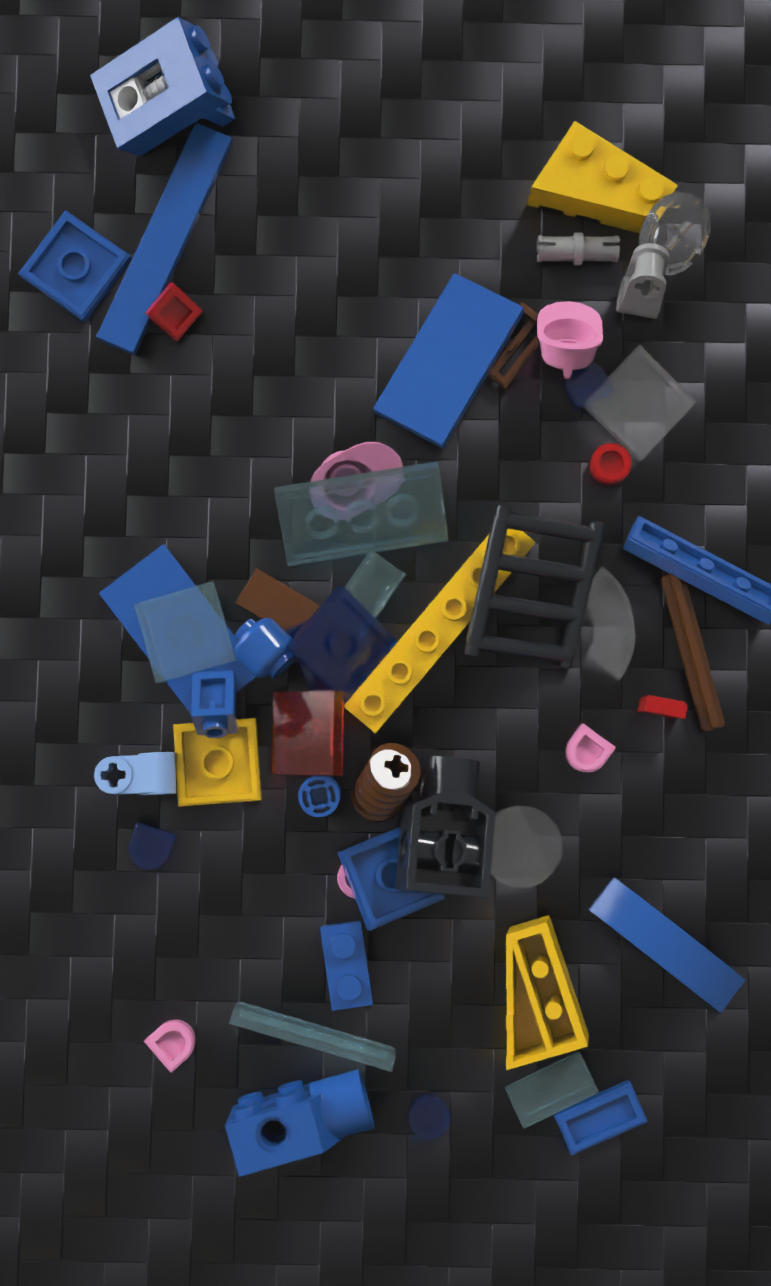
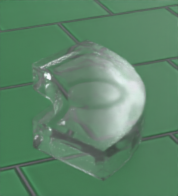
M602 566L593 577L586 607L592 624V643L585 657L616 680H620L630 663L634 650L636 634L631 604L624 589L615 577Z

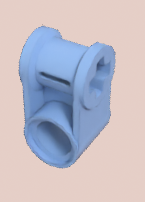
M175 752L139 753L138 755L104 758L95 768V783L102 791L118 795L176 794ZM115 764H117L118 770L125 771L126 774L125 779L118 780L117 787H114L113 781L106 779V773L112 772Z

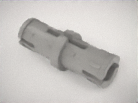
M574 232L573 237L538 235L537 252L539 254H537V262L572 261L573 265H582L583 261L618 262L620 246H617V244L620 243L619 236L584 237L582 232Z

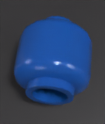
M266 617L257 622L249 619L235 634L239 641L235 646L234 655L258 678L263 679L271 676L273 679L277 678L296 658V655L293 653L295 647L294 639L271 618Z

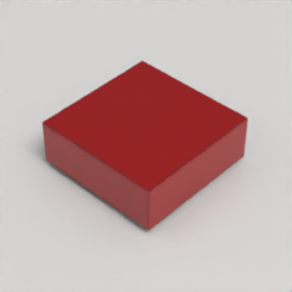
M169 283L144 314L174 341H178L203 310L174 283Z
M646 695L639 699L637 712L680 720L685 719L688 704H685L686 702Z

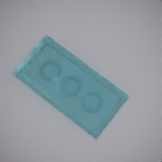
M438 462L274 487L288 566L448 541Z

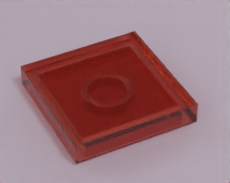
M344 691L273 692L272 774L343 776Z

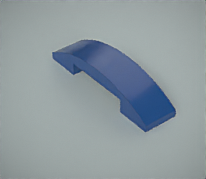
M615 877L610 880L588 909L720 1013L746 981L707 948Z

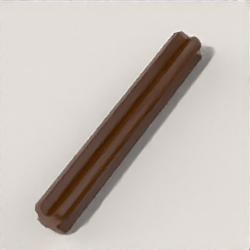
M672 574L665 575L661 578V584L700 727L703 731L721 728L724 726L725 721L687 582Z

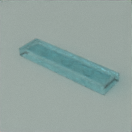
M240 1001L235 1005L229 1024L390 1072H392L396 1058V1051L392 1046Z

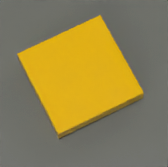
M256 718L237 719L238 733L227 734L221 738L197 735L194 723L173 724L179 807L262 800Z

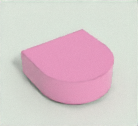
M581 723L569 739L565 754L568 763L575 770L594 772L605 764L616 747Z
M169 1020L157 1028L144 1042L172 1073L191 1055L195 1048L196 1037L193 1029L182 1020Z

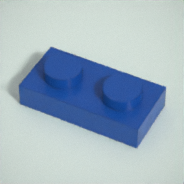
M361 920L320 926L332 1011L373 1005Z

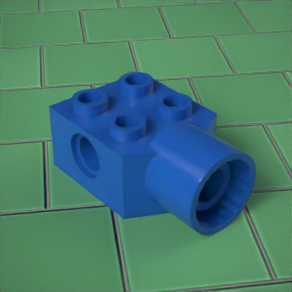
M359 1069L310 1082L307 1085H303L302 1080L292 1081L279 1086V1093L263 1097L262 1092L244 1095L237 1099L238 1104L233 1105L225 1124L239 1177L324 1153L346 1136L374 1129L372 1111ZM268 1121H279L284 1125V1127H273L268 1123Z

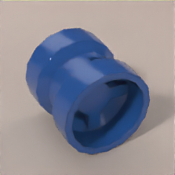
M315 774L309 777L301 785L298 792V801L301 808L313 817H325L331 814L337 808L341 798V790L337 781L326 774Z

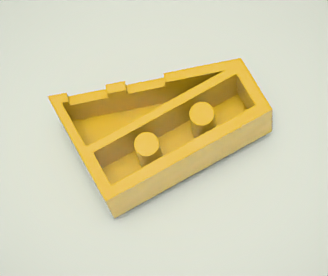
M574 121L532 185L527 205L539 208V205L564 211V215L575 217L577 214L600 220V224L649 235L669 204L678 185Z
M547 915L511 926L506 934V1070L588 1047L589 1033L550 916Z

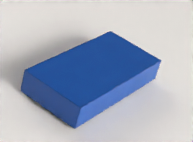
M629 1080L553 1113L571 1156L648 1122Z

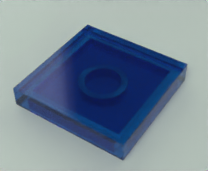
M338 586L294 635L286 648L339 701L347 703L398 641L344 586Z

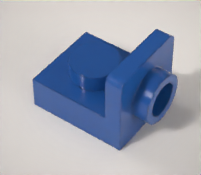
M234 670L192 672L191 717L197 735L221 738L227 734L238 733L236 677Z

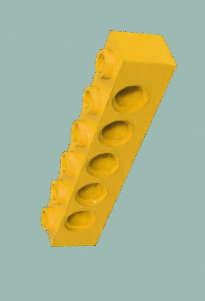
M508 529L502 554L526 557L536 542L523 531ZM489 535L344 705L347 711L373 733L376 734L470 623ZM498 571L494 593L512 572Z

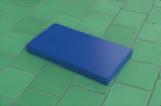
M454 273L375 404L374 412L444 449L525 313L524 307Z
M165 544L161 545L99 592L100 596L190 714L192 712V672L234 670L236 694L258 678L236 658L234 649L238 639Z

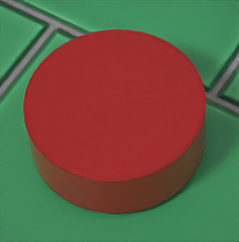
M607 443L601 445L593 453L589 468L593 478L603 485H616L622 482L629 474L632 461L630 454L623 446L616 443Z

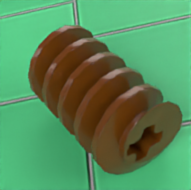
M387 743L379 746L372 753L371 758L356 780L354 790L351 792V801L356 812L364 819L372 822H384L393 818L418 784L420 764L416 756L407 747L397 743Z

